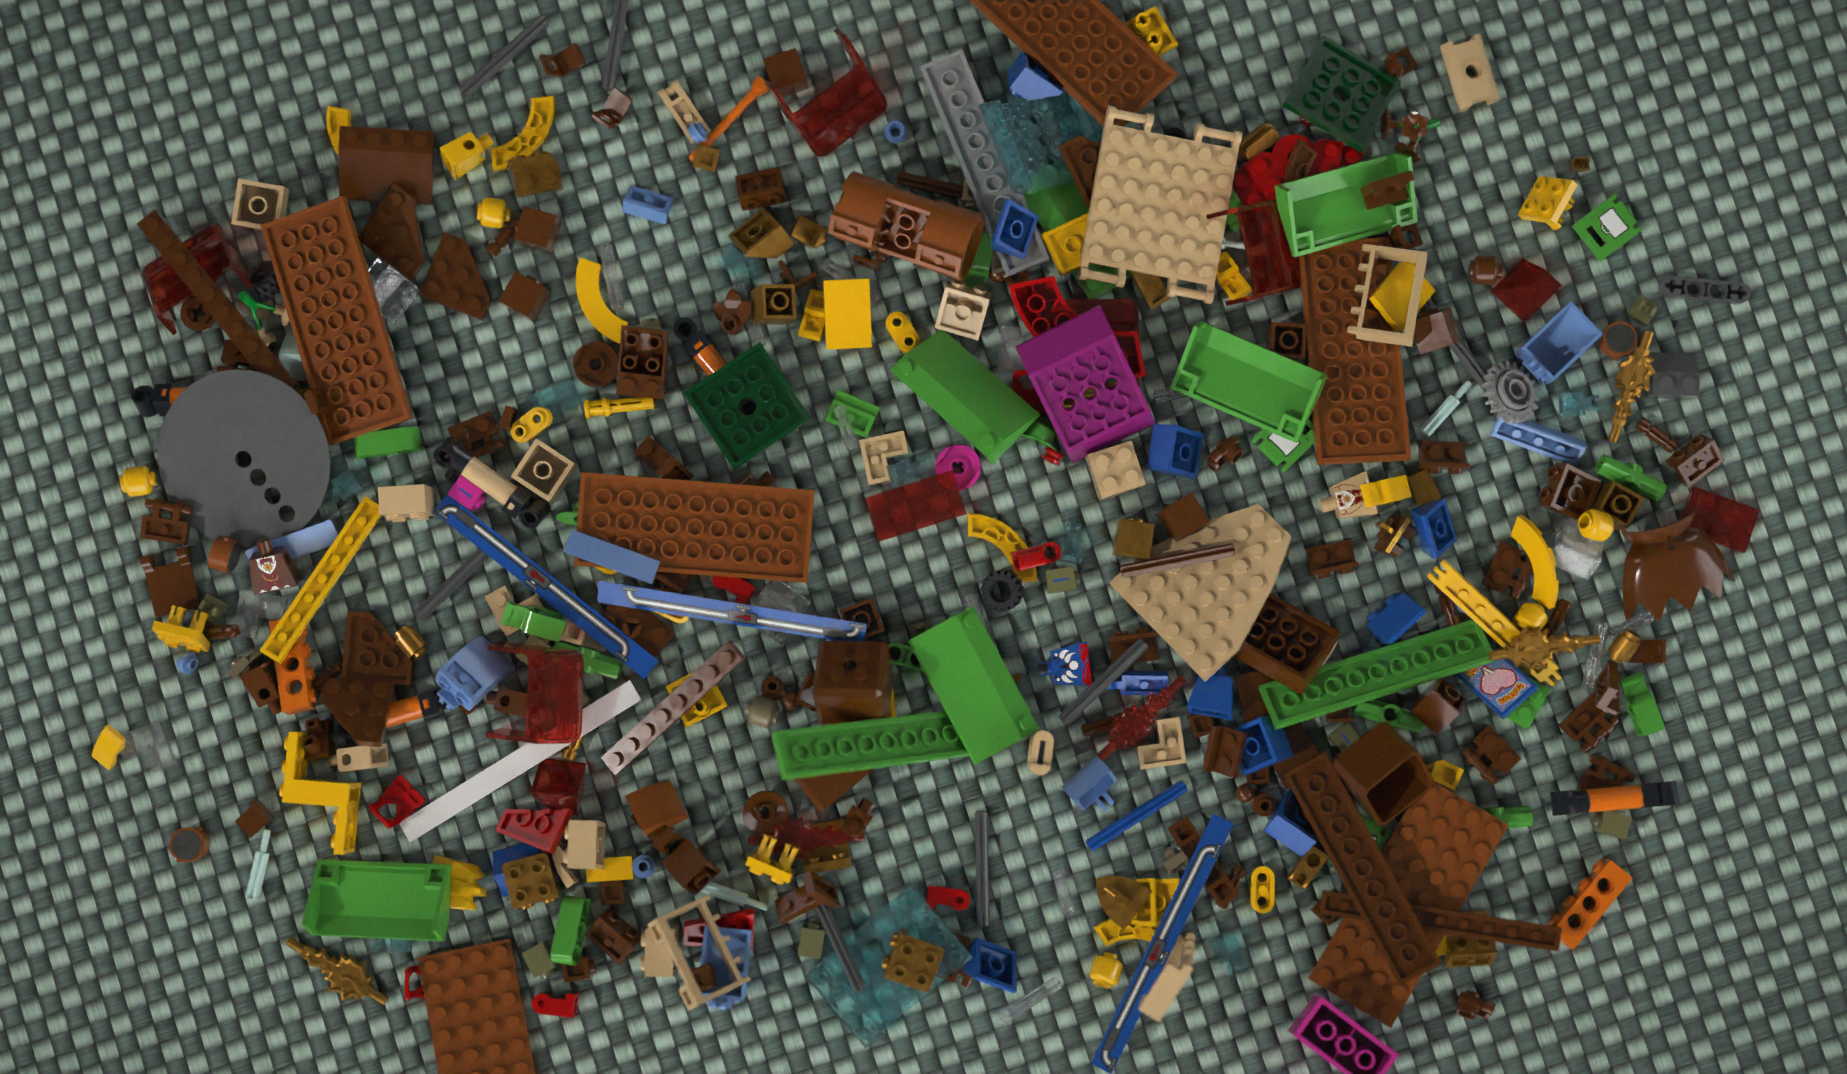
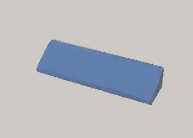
M1496 416L1490 436L1576 467L1587 448L1586 441L1529 420L1512 424L1511 421L1505 423L1504 417L1497 419Z
M329 519L271 541L273 548L286 547L291 559L294 560L331 546L338 536L339 530L335 520ZM257 546L244 551L248 561L252 553L258 551Z
M571 530L563 552L651 584L660 564L658 560L575 530Z

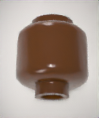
M1477 255L1474 260L1470 261L1468 278H1472L1474 284L1493 286L1497 279H1502L1503 265H1499V260L1495 256Z

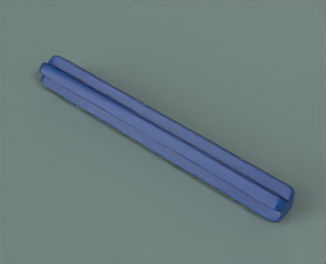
M1178 781L1087 839L1086 844L1090 850H1096L1187 792L1188 789L1185 783Z

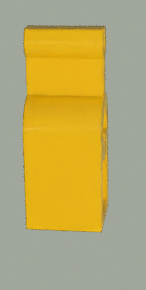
M1406 475L1360 485L1366 508L1412 497Z

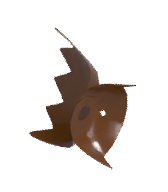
M1700 497L1692 514L1663 527L1643 532H1627L1619 523L1624 538L1632 543L1625 558L1623 573V607L1626 621H1629L1639 603L1660 621L1669 597L1679 602L1688 610H1692L1701 585L1720 599L1722 597L1724 573L1732 581H1735L1728 563L1712 539L1703 530L1689 526L1696 514ZM1670 545L1674 546L1673 550L1669 549Z

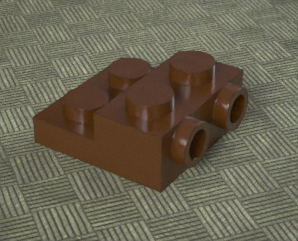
M1556 462L1555 465L1551 466L1548 471V477L1550 478L1548 484L1542 488L1539 494L1541 499L1539 505L1578 522L1579 517L1584 512L1592 509L1602 481L1568 463Z

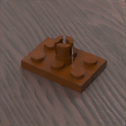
M609 604L601 614L655 658L676 635L674 631L648 610Z

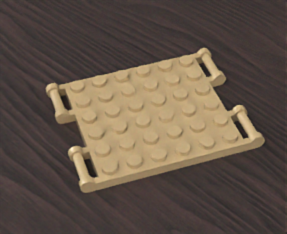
M1109 105L1105 116L1078 280L1085 281L1086 279L1112 283L1116 287L1123 288L1126 281V270L1168 278L1166 296H1182L1203 300V303L1211 304L1214 298L1216 274L1242 132H1229L1205 127V124L1197 123L1193 140L1153 133L1151 128L1154 122V114L1146 113L1144 115L1116 109V106ZM1114 118L1141 123L1143 128L1138 130L1113 125ZM1206 136L1231 141L1230 148L1203 143L1202 137ZM1088 264L1117 268V275L1088 270ZM1177 280L1202 284L1205 285V290L1200 291L1178 287L1176 283Z

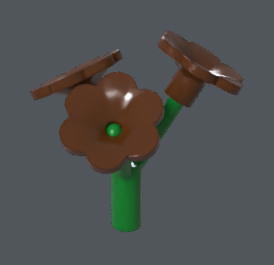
M1386 109L1381 117L1380 132L1382 133V138L1385 139L1389 135L1390 129L1402 127V135L1409 137L1411 141L1408 145L1399 142L1395 146V150L1411 156L1412 163H1416L1421 159L1420 154L1416 151L1418 141L1421 137L1427 135L1428 130L1440 126L1441 122L1437 117L1428 120L1427 117L1421 116L1416 111L1411 112L1409 116L1403 117L1402 121L1399 122V120H1391L1390 111Z

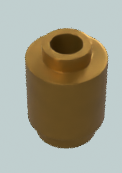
M405 625L394 634L395 642L409 659L414 657L417 660L427 652L425 648L428 644L414 627L411 628L409 625Z
M1629 628L1620 631L1608 648V651L1611 653L1609 657L1620 664L1622 662L1628 663L1640 645L1641 636Z

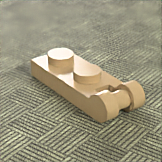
M674 80L670 83L671 86L665 90L662 88L657 93L691 144H694L695 141L687 131L691 122L694 121L697 124L700 122L708 134L711 131L678 81ZM677 93L679 97L671 101L669 97Z

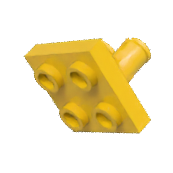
M1156 6L1139 13L1136 17L1124 23L1159 56L1178 46L1177 41Z
M1539 176L1523 203L1518 216L1523 220L1546 223L1552 230H1558L1561 227L1559 223L1563 224L1564 222L1563 218L1560 217L1563 210H1570L1572 208L1571 204H1574V199L1571 196L1577 184L1573 180Z
M172 605L166 623L154 621L152 630L158 636L157 638L164 642L165 646L171 648L183 646L186 647V650L194 653H200V650L209 651L211 643L202 633L209 614L202 611L199 613V611L194 610L190 626L186 628L181 626L186 609L179 606L177 608V606Z
M692 673L665 686L668 693L671 694ZM718 685L711 689L681 717L686 728L728 707Z
M764 834L757 853L753 851L745 865L750 867L749 871L761 876L762 873L770 875V880L783 885L786 882L789 884L796 871L791 866L799 848L794 846L789 855L792 845L785 843L779 861H774L770 859V856L778 839L772 837L769 845H767L770 835Z

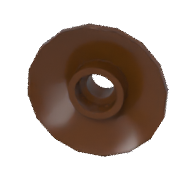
M769 790L759 791L751 795L745 802L742 810L743 821L747 828L754 833H773L786 822L788 805L777 792ZM762 807H768L766 811H760Z

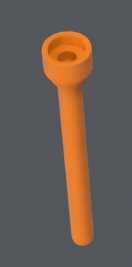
M758 75L752 81V89L707 136V140L705 142L702 141L699 145L710 147L758 95L766 94L771 89V86ZM696 149L689 155L691 162H693Z

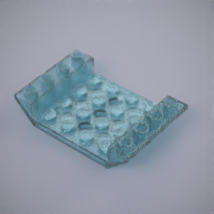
M1064 89L1059 96L1034 100L1021 99L1001 104L1000 100H995L978 106L1014 193L1023 195L1073 181L1057 145L1077 135L1101 143L1104 127ZM1030 116L1037 119L1038 125L1031 122ZM1039 137L1046 141V146L1039 142ZM1047 158L1054 161L1055 167L1048 164Z
M911 885L845 939L846 945L866 985L864 990L857 993L854 992L835 950L826 955L805 976L862 1045L867 1048L884 1033L886 1028L950 974L957 972L973 956L915 887ZM900 927L909 930V936L943 948L944 954L928 992H923L909 986L905 987L901 983L884 978V969L881 968L885 954L890 955L892 949L889 946L891 937L894 932L898 933ZM874 938L879 939L882 942V948L879 951L872 950L869 944L870 940Z

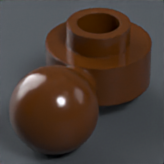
M992 269L989 271V277L993 282L1001 283L1006 280L1008 286L1030 280L1027 270L1010 277H1006L1004 271L995 274L992 273Z
M769 676L763 680L761 692L764 697L774 700L780 699L782 706L787 710H793L798 707L799 704L795 702L797 694L785 692L784 684L780 678ZM775 684L777 688L771 691L768 689V686Z
M1241 784L1237 787L1235 792L1236 798L1244 803L1250 801L1252 809L1257 815L1265 817L1274 812L1276 802L1269 793L1259 792L1254 794L1253 788L1248 784ZM1268 802L1267 808L1262 809L1260 807L1261 803Z

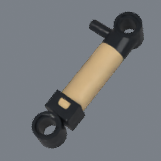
M447 437L433 452L435 462L443 468H448L445 473L447 480H452L456 472L504 505L502 511L514 519L519 517L520 522L525 527L530 529L538 527L549 514L550 508L545 500L539 497L532 498L534 492L522 484L517 487L466 451L463 443L458 438Z

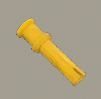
M603 397V400L593 401L584 399L586 419L602 415L609 417L612 416V413L655 409L654 398L630 397L610 400V398Z

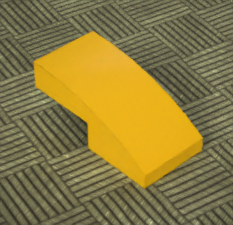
M1228 252L1221 253L1216 280L1228 299L1234 304L1252 293V289L1239 272V267Z
M811 289L805 305L798 336L820 342L825 327L824 295L821 291Z
M107 724L96 741L92 757L107 770L112 769L116 765L117 755L125 747L126 738Z

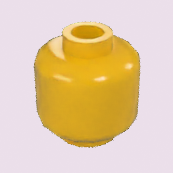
M485 197L482 202H478L477 220L484 227L502 228L505 221L509 222L511 208H506V202L503 199Z
M145 465L126 468L123 471V475L119 477L123 493H127L130 497L148 495L152 492L153 485H157L154 471L150 472Z
M1589 509L1579 517V532L1587 539L1604 541L1614 531L1613 518L1605 512Z
M1524 603L1514 615L1512 621L1521 631L1524 627L1528 631H1532L1537 626H1540L1541 631L1547 623L1548 617L1544 607L1540 604Z
M1104 952L1103 955L1094 957L1090 970V978L1093 980V984L1111 989V986L1119 983L1123 965L1117 960V955Z

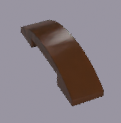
M1186 816L1167 829L1190 862L1201 837ZM1216 861L1204 886L1218 906L1222 907L1240 894Z

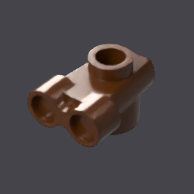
M1231 435L1228 439L1222 438L1217 443L1216 449L1207 456L1210 461L1208 466L1212 471L1217 472L1224 466L1223 464L1226 461L1235 464L1242 457L1244 450L1239 446V440Z
M1467 990L1465 993L1461 991L1456 1001V1005H1458L1456 1012L1467 1019H1474L1477 1014L1479 1017L1489 1020L1496 1004L1480 999L1479 994L1474 991Z

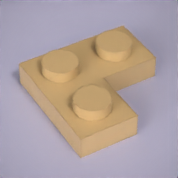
M904 430L859 440L868 485L891 481L887 458L909 454Z
M504 585L484 596L506 637L520 631L518 628L500 624L507 601L515 603L507 586ZM536 594L519 603V605L523 606L533 605L544 608Z
M1180 717L1156 720L1159 743L1136 746L1140 770L1187 763Z

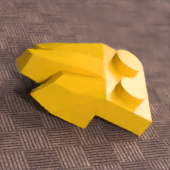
M434 855L432 864L451 865L450 908L464 911L476 910L477 904L473 901V898L476 896H487L486 888L477 884L478 880L482 879L485 875L479 866L441 855Z
M1136 879V882L1145 886L1152 893L1130 923L1139 926L1158 927L1181 879Z

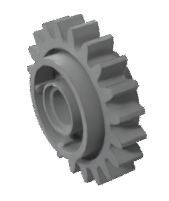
M1508 360L1503 363L1499 362L1487 369L1488 374L1483 376L1486 382L1481 384L1487 391L1482 393V396L1488 397L1485 405H1492L1490 412L1497 411V419L1504 417L1505 423L1511 421L1512 424L1528 420L1529 417L1534 415L1533 411L1538 409L1535 402L1540 399L1534 393L1538 392L1539 389L1533 388L1532 385L1536 381L1529 379L1530 372L1524 374L1523 365L1517 368L1516 362L1510 364Z

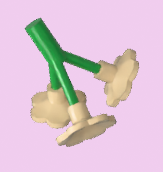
M245 291L240 292L238 298L246 304L244 310L254 320L256 327L254 330L265 344L269 346L271 342L276 341V336L272 332H264L259 320L261 318H269L271 311H273L274 314L280 315L282 326H287L290 321L284 303L282 306H274L273 301L270 299L267 302L259 303Z

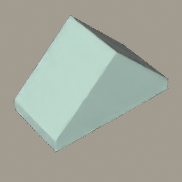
M286 335L278 353L280 362L296 381H308L294 335Z

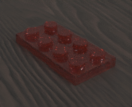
M953 470L865 498L879 542L967 514Z

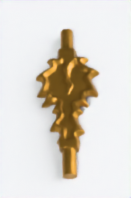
M1645 330L1640 346L1636 348L1635 352L1629 353L1628 360L1618 364L1620 371L1614 378L1615 381H1618L1614 389L1621 388V391L1618 393L1619 399L1612 406L1613 409H1616V413L1612 417L1611 423H1613L1608 441L1617 443L1622 426L1626 425L1627 417L1631 416L1630 407L1631 403L1636 401L1635 396L1641 397L1643 389L1647 392L1650 390V377L1656 375L1655 370L1651 366L1654 359L1649 356L1653 332Z
M1537 626L1532 631H1528L1524 627L1518 639L1511 638V646H1506L1502 650L1490 651L1488 657L1490 661L1505 658L1513 660L1516 667L1522 665L1528 673H1531L1534 666L1543 669L1548 668L1546 660H1554L1553 654L1558 656L1561 651L1572 654L1573 649L1577 650L1585 645L1600 643V636L1598 634L1589 636L1574 634L1568 637L1567 632L1564 631L1558 637L1551 635L1547 638L1548 628L1541 632L1540 626Z
M289 937L285 945L300 953L299 956L304 960H308V966L319 967L322 974H327L323 980H328L331 984L326 989L341 993V1001L351 997L358 1001L362 996L371 997L382 1005H385L389 997L376 990L375 985L371 984L373 975L367 974L366 961L357 962L353 954L346 958L343 952L340 954V959L337 960L335 956L330 957L324 947H321L320 951H316L314 946H305L292 937Z

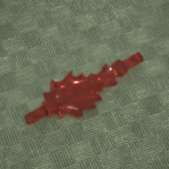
M1180 675L1168 687H1163L1157 696L1151 693L1148 702L1141 704L1140 709L1137 708L1135 702L1130 710L1126 706L1121 716H1114V729L1109 730L1111 736L1108 740L1109 743L1097 756L1104 761L1115 749L1118 750L1122 747L1128 750L1130 745L1142 746L1141 740L1154 733L1150 726L1156 721L1152 718L1157 717L1156 713L1158 710L1168 707V701L1175 697L1174 693L1187 681Z
M786 816L780 827L774 824L772 833H766L770 835L767 845H769L772 837L778 839L773 849L774 855L782 854L785 843L792 845L789 855L795 846L799 848L796 857L807 860V851L815 853L814 847L819 849L821 845H827L835 849L837 844L844 845L847 842L865 841L864 832L859 836L850 837L840 829L835 832L832 831L831 825L821 830H818L817 827L810 829L812 820L803 823L804 817L793 821L790 820L789 816ZM763 835L748 836V845H760Z

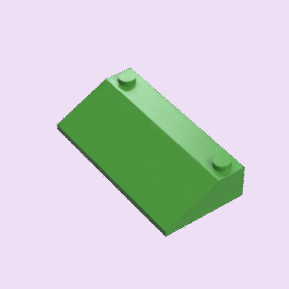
M1397 151L1275 185L1277 208L1292 256H1302L1386 232L1399 224L1403 227L1417 223L1414 180L1407 183L1408 187L1406 189L1409 198L1371 210L1366 209L1360 190L1373 181L1408 171L1413 173L1412 157Z
M1063 159L1018 183L1028 208L1039 216L1038 223L1044 232L1089 213V208H1086ZM1088 264V270L1117 275V268ZM1079 269L1071 272L1086 294V303L1088 305L1116 288L1115 284L1091 279H1086L1085 281L1078 280ZM1126 270V281H1127V280L1130 279L1132 276L1130 275L1129 271Z
M1200 321L1193 327L1170 388L1298 443L1318 401L1328 374Z
M943 330L937 331L907 352L890 369L897 381L901 380L983 453L991 465L1040 416L1027 402Z
M974 606L908 641L974 765L1039 730L1034 717Z
M318 859L301 925L311 935L445 941L450 913L451 865Z

